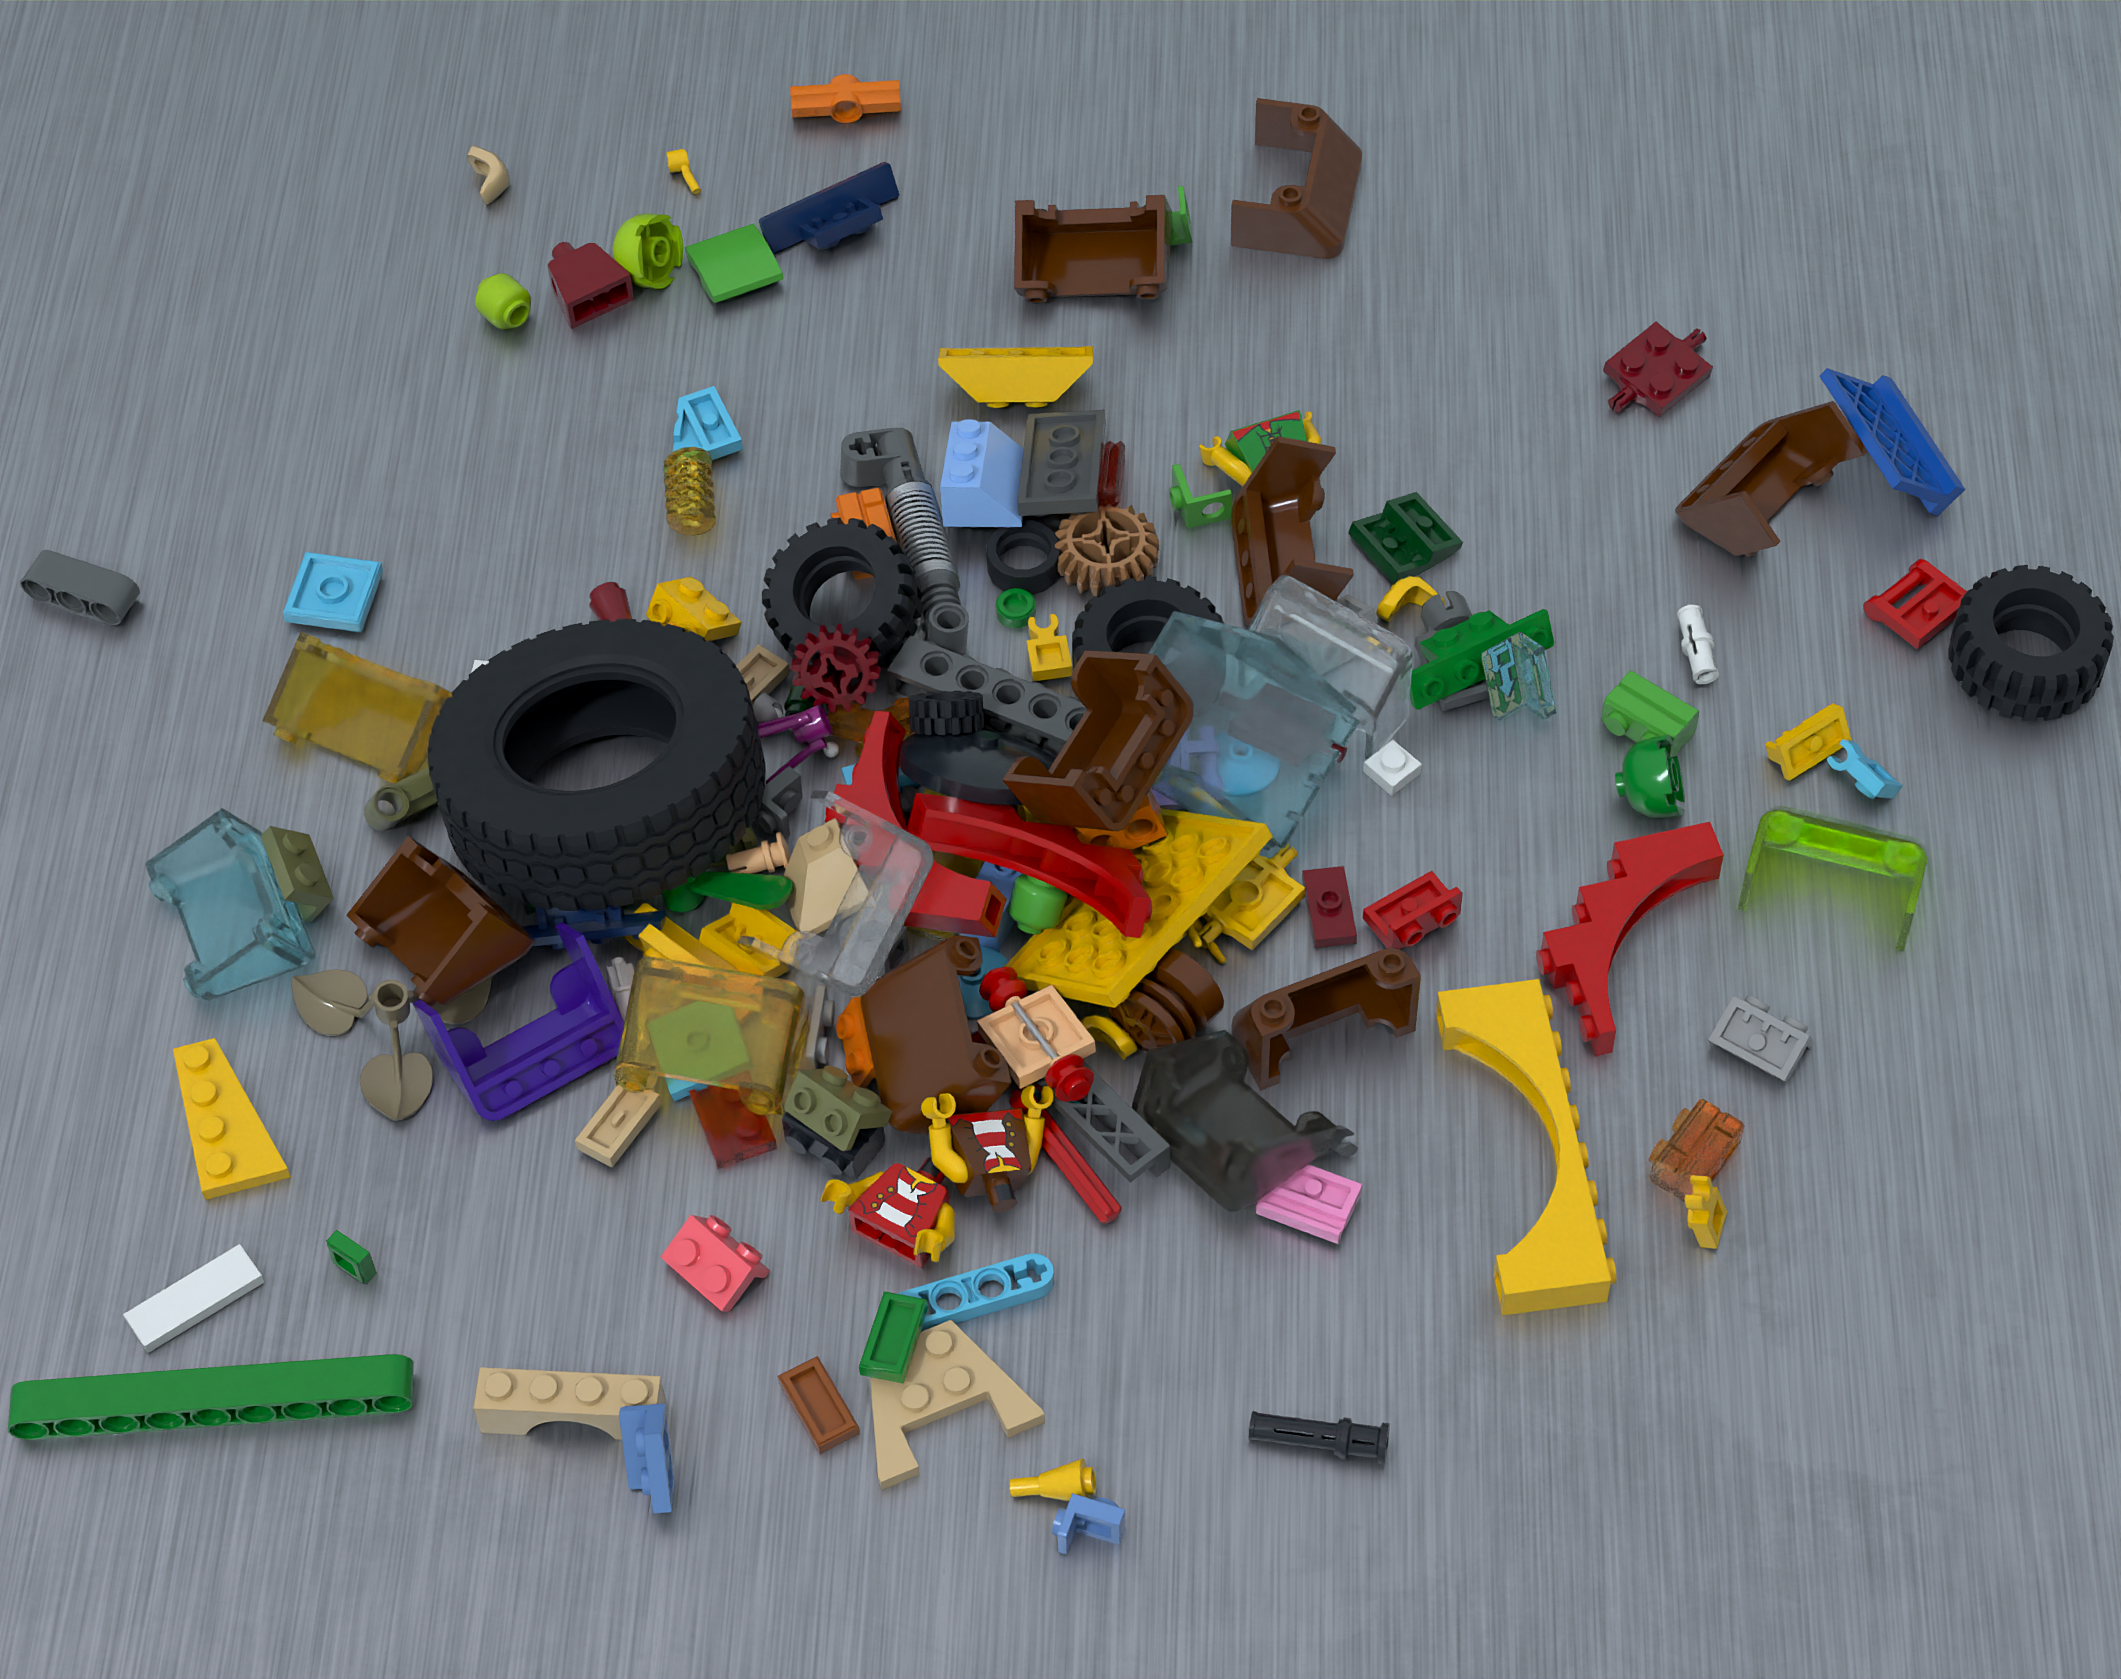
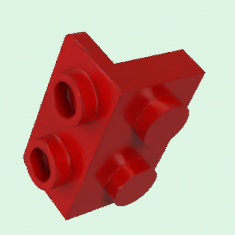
M1431 870L1364 908L1362 919L1387 949H1401L1404 946L1412 947L1425 934L1438 927H1447L1461 914L1463 893L1458 887L1448 890Z

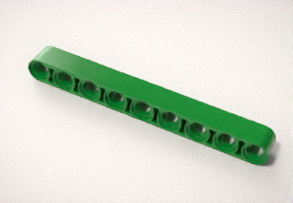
M386 1354L22 1381L11 1387L8 1433L18 1439L38 1440L400 1413L409 1410L413 1406L414 1362L411 1358L404 1355Z

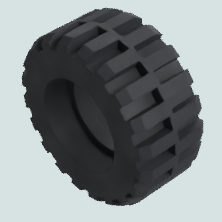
M839 517L828 519L827 525L822 527L817 522L806 526L808 532L800 537L795 533L787 539L789 543L785 551L778 549L772 558L776 564L774 569L768 568L766 570L763 581L769 589L762 591V604L766 608L764 616L767 624L793 659L798 658L794 654L797 644L805 645V635L810 632L819 637V629L822 625L815 624L810 619L811 603L817 590L828 579L843 572L860 571L871 574L875 578V591L870 604L861 615L843 624L842 628L843 633L847 635L853 628L858 629L856 638L858 641L869 637L871 644L868 652L878 651L879 654L878 662L874 665L881 667V669L889 664L886 659L893 653L897 655L904 645V639L910 635L914 636L918 628L913 618L921 617L923 605L919 600V597L922 595V589L919 580L915 576L916 571L893 537H888L884 530L875 524L867 527L863 520L850 518L848 524H844ZM826 626L829 633H834L836 626ZM820 650L811 657L809 666L813 664V661L820 659ZM830 661L829 667H835ZM837 670V672H839L841 676L842 670ZM863 671L859 672L858 677H862Z
M2028 565L2014 566L2013 571H2007L2006 568L1992 572L1990 578L1985 576L1975 582L1973 588L1968 590L1961 600L1948 648V657L1952 663L1951 670L1955 679L1958 682L1962 681L1961 688L1970 697L1976 696L1978 704L1988 711L1992 707L2000 711L1999 716L2010 719L2011 715L2022 717V721L2034 722L2036 717H2043L2044 721L2057 719L2061 712L2068 715L2077 711L2081 704L2088 703L2102 681L2112 650L2114 636L2111 633L2113 629L2112 620L2109 614L2105 613V605L2098 596H2091L2092 590L2082 581L2077 584L2072 581V575L2063 571L2057 574L2050 572V567L2038 566L2037 569H2028ZM2013 630L2032 631L2052 640L2062 652L2051 656L2024 654L2008 646L2000 638L1999 634Z
M1145 576L1144 581H1135L1134 578L1121 581V586L1116 588L1112 584L1101 591L1100 598L1094 596L1084 605L1085 611L1078 614L1075 621V630L1072 632L1073 670L1085 650L1119 652L1123 648L1138 642H1161L1176 648L1183 654L1180 658L1165 666L1190 696L1194 708L1193 718H1199L1207 711V705L1210 706L1215 703L1220 695V688L1224 686L1226 677L1225 625L1212 602L1206 597L1200 599L1199 591L1189 585L1186 588L1180 587V582L1167 578V581L1163 582L1157 581V577Z

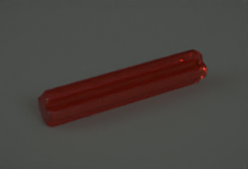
M1109 441L1104 447L1099 489V503L1103 507L1110 504L1115 508L1120 504L1125 463V445L1121 441L1116 444Z

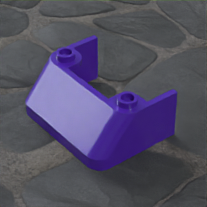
M563 922L555 927L572 963L560 969L551 980L550 994L557 1008L483 1048L477 1035L464 1027H455L447 1031L437 1011L421 999L412 1003L439 1059L473 1110L484 1119L496 1121L507 1117L616 1057L625 1049L628 1043V1029L584 935Z

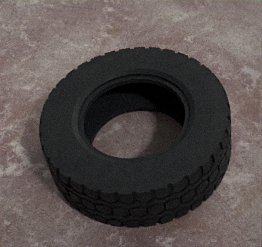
M609 619L589 621V624L585 625L577 623L563 626L562 630L556 631L553 629L536 635L537 638L532 640L528 638L512 645V649L508 651L503 650L488 659L489 663L486 665L481 664L469 674L468 680H463L452 691V697H448L439 710L440 715L436 716L431 728L432 734L429 736V775L448 837L459 860L476 880L484 886L487 885L489 890L502 897L507 895L509 900L527 905L529 902L533 907L550 910L553 907H557L559 911H579L580 908H585L586 911L607 909V906L614 905L615 908L633 904L638 899L644 901L661 895L662 891L666 889L671 891L687 883L688 878H696L711 868L710 864L712 862L717 863L730 852L731 845L735 846L746 833V828H750L755 819L757 809L760 808L765 790L766 767L748 687L735 663L726 653H723L721 648L710 640L706 642L704 637L692 631L686 633L684 628L670 624L663 626L661 622L642 620L641 622H636V619H616L615 622H610ZM611 735H638L668 744L662 753L644 769L626 779L603 787L564 791L548 789L528 782L533 774L550 758L573 745L590 739Z

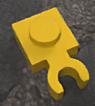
M1050 614V626L1047 628L1038 627L1035 618L1029 617L1028 630L1032 640H1026L1033 682L1072 676V662L1066 635L1058 636L1059 621L1057 616Z
M1691 1175L1690 1181L1693 1186V1194H1686L1684 1198L1688 1209V1226L1690 1229H1693L1700 1247L1717 1249L1727 1216V1209L1718 1187L1712 1186L1710 1177Z

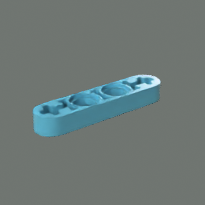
M1037 1253L1026 1254L897 1294L929 1300L931 1315L925 1316L921 1329L922 1332L949 1320L957 1324L1040 1299L1048 1295L1053 1288L1054 1270L1052 1263L1044 1255ZM1035 1270L1037 1275H1041V1281L1033 1283V1280L1027 1277V1272ZM1010 1275H1014V1281L1017 1283L1016 1290L1011 1289ZM994 1280L1000 1282L1004 1290L996 1297H985L979 1291L980 1286L987 1281ZM946 1293L956 1294L962 1300L961 1304L953 1310L941 1309L936 1302L941 1295Z

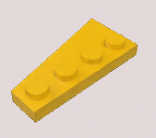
M212 1038L173 1048L204 1199L207 1200L291 1178L286 1164L216 1039Z

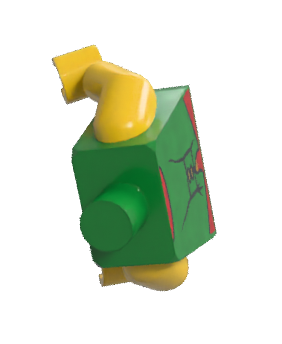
M1300 410L1230 431L1225 442L1226 448L1222 446L1221 438L1216 436L1212 438V448H1206L1203 444H1199L1201 460L1205 465H1216L1243 487L1277 436L1321 444L1322 439L1312 424V413L1305 411L1304 419H1302Z

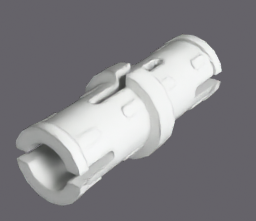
M1698 605L1684 606L1677 612V619L1679 620L1684 638L1681 642L1682 651L1689 658L1693 680L1697 684H1708L1719 677V671L1716 668L1712 653L1714 640L1712 635L1706 630L1702 608L1700 609Z

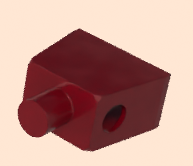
M561 242L552 250V257L554 259L547 265L550 283L571 329L634 300L629 272L596 243H588L574 249L569 242Z

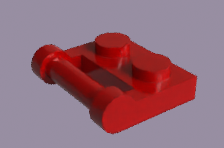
M1918 559L1909 567V572L1880 596L1874 595L1864 602L1863 609L1871 620L1883 622L1918 649L1956 618L1961 600L1967 591L1928 561ZM1927 585L1899 609L1893 607L1895 603L1916 586Z

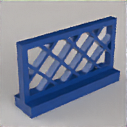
M1829 368L1819 376L1892 489L1919 497L1927 511L1937 516L1966 490L1892 378L1882 375L1874 384Z

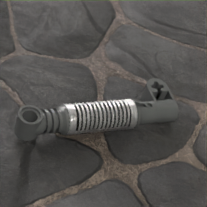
M887 428L849 434L841 443V478L848 485L854 487L887 485L886 506L896 542L916 571L915 576L921 584L922 595L919 597V600L923 605L922 613L928 631L927 640L935 642L944 649L959 655L962 654L967 647L969 614L961 606L959 600V574L945 527H943L936 495L932 485L924 478L912 433L904 428Z

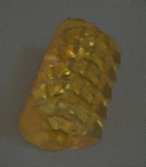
M684 447L675 450L667 456L663 465L665 507L667 510L666 520L673 530L684 535L695 536L705 534L716 523L715 494L713 492L714 481L712 480L713 469L711 467L712 458L709 452L702 448Z

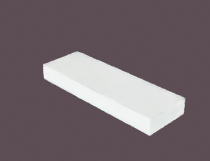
M239 1244L124 1313L123 1316L148 1354L264 1283V1280Z

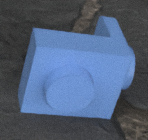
M1072 1493L1067 1509L1060 1507L1053 1523L1052 1534L1057 1536L1058 1552L1068 1554L1076 1532L1120 1545L1126 1529L1125 1509L1119 1508L1115 1502L1106 1498L1096 1497L1089 1499Z

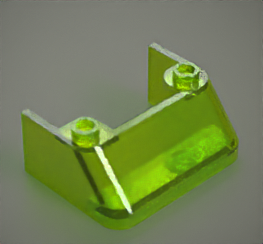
M1779 805L1766 810L1758 824L1737 910L1746 912L1763 846L1834 862L1912 882L1896 945L1897 950L1904 951L1927 864V850L1924 844L1911 836L1788 806Z

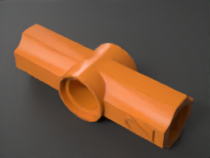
M842 74L834 77L829 84L790 86L792 118L831 115L835 121L848 124L859 120L862 113L901 111L899 80L860 82L853 75Z

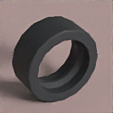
M1023 520L1022 527H999L996 529L987 542L986 552L987 572L992 583L1002 591L1019 588L1028 591L1032 595L1044 592L1055 584L1059 577V572L1057 571L1058 557L1061 555L1060 549L1055 548V544L1059 542L1056 533L1047 525L1034 520ZM1019 546H1031L1042 550L1047 555V559L1039 566L1031 569H1015L1004 564L1001 561V556L1010 549Z

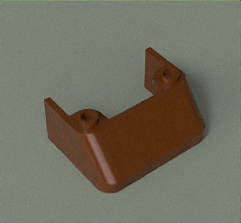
M1257 98L1255 145L1312 152L1305 187L1297 185L1281 186L1273 192L1270 204L1232 200L1231 246L1322 259L1334 258L1344 249L1362 167V151L1320 107Z
M1834 401L1768 420L1752 430L1679 503L1675 512L1684 525L1735 556L1744 554L1745 557H1750L1760 550L1775 547L1781 542L1767 521L1800 487L1813 484L1816 487L1825 483L1833 476L1834 472L1832 469L1839 462L1864 456L1868 450Z
M1277 436L1233 502L1231 525L1243 619L1246 626L1264 629L1324 614L1330 607L1335 605L1338 596L1354 576L1353 569L1315 562L1310 520L1315 512L1322 508L1325 492L1320 484V475L1336 454V449L1333 446Z

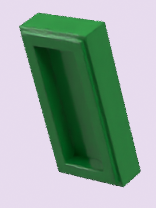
M883 1292L859 1364L860 1375L904 1384L928 1310L927 1299Z

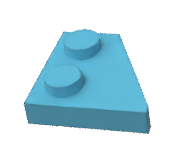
M715 386L678 398L677 422L674 425L673 453L670 454V464L673 473L743 450L742 439Z

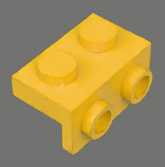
M693 577L657 583L646 612L649 620L661 622L663 626L669 622L676 623L679 627L684 628L686 633L692 631L704 637L706 642L737 635L742 621L730 612L724 603L718 601L704 588L700 581Z
M732 903L728 915L703 927L699 937L700 943L760 986L793 969L802 940V935L768 910H758Z

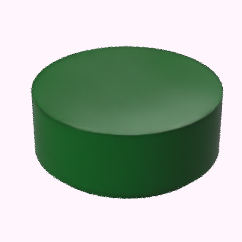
M1019 588L1008 589L1002 592L996 600V615L999 622L1009 628L1027 626L1029 617L1035 618L1036 603L1033 595Z

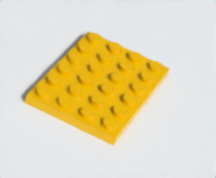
M1160 808L1167 836L1130 850L1141 864L1143 870L1141 886L1152 901V915L1150 921L1147 924L1144 923L1141 938L1125 937L1106 917L1093 907L1071 895L1066 900L1059 924L1052 929H1042L1040 934H1034L1004 967L1015 969L1018 975L1017 979L1024 981L1027 990L1038 992L1053 985L1061 997L1116 1008L1118 1004L1124 1002L1129 997L1130 991L1140 980L1154 970L1157 962L1163 955L1182 939L1183 934L1197 918L1208 911L1209 905L1220 893L1233 884L1235 877L1243 868L1260 854L1261 849L1273 837L1267 825L1258 822Z

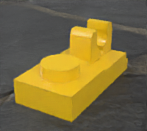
M1832 703L1801 722L1802 724L1792 730L1784 731L1782 736L1774 740L1775 743L1771 741L1765 743L1769 760L1781 765L1784 779L1792 780L1843 748L1840 744L1842 739L1852 741L1843 707Z

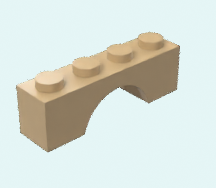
M480 1367L473 1410L481 1433L526 1435L532 1427L541 1423L571 1421L597 1427L610 1434L614 1439L622 1440L619 1420L621 1407L651 1404L666 1405V1398L661 1376Z

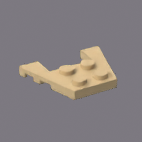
M952 1320L920 1332L904 1384L870 1377L877 1471L881 1490L920 1475L919 1466L904 1433L972 1405L989 1400L1007 1438L1045 1423V1414L1042 1408Z

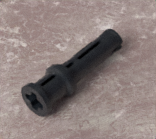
M1253 1411L1249 1426V1440L1334 1450L1335 1455L1341 1459H1346L1348 1455L1376 1458L1377 1463L1385 1464L1390 1423L1383 1422L1380 1427L1352 1423L1351 1418L1346 1417L1339 1419L1338 1423Z

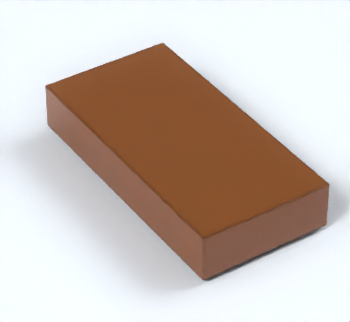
M818 1356L778 1375V1382L819 1454L860 1434L857 1422Z

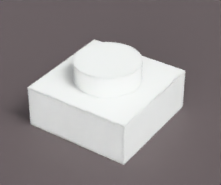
M1394 740L1367 759L1363 766V772L1391 796L1419 776L1422 769V764Z

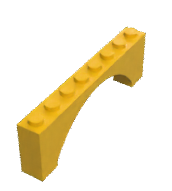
M1539 979L1437 992L1435 1016L1443 1051L1454 1049L1492 1068L1512 1083L1527 1098L1538 1113L1548 1132L1554 1150L1556 1184L1546 1208L1537 1223L1507 1254L1496 1255L1493 1279L1501 1315L1607 1302L1610 1285L1616 1284V1268L1613 1258H1606L1603 1245L1607 1244L1606 1226L1603 1218H1596L1594 1206L1598 1205L1596 1184L1594 1180H1587L1585 1168L1589 1166L1588 1151L1585 1142H1578L1576 1131L1580 1127L1577 1106L1575 1104L1569 1105L1567 1093L1571 1091L1570 1077L1567 1067L1560 1068L1558 1057L1562 1055V1046L1559 1032L1552 1031L1549 1020L1553 1019L1550 995H1543Z

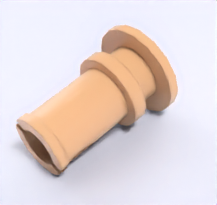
M781 832L776 833L777 842L769 843L768 840L761 841V846L726 854L729 871L731 870L730 873L755 874L765 870H769V873L776 872V867L783 865L786 870L791 854Z

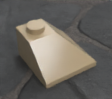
M836 818L798 838L783 875L791 880L794 890L787 899V903L796 931L802 935V942L876 903L867 875L856 865L858 850Z

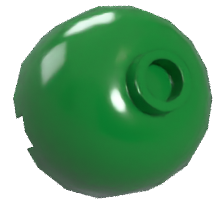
M1669 734L1652 737L1636 743L1628 749L1623 758L1622 772L1615 774L1619 796H1627L1631 807L1636 812L1652 819L1669 818L1684 814V809L1676 805V800L1685 802V794L1678 756L1669 757L1667 750L1668 746H1674Z

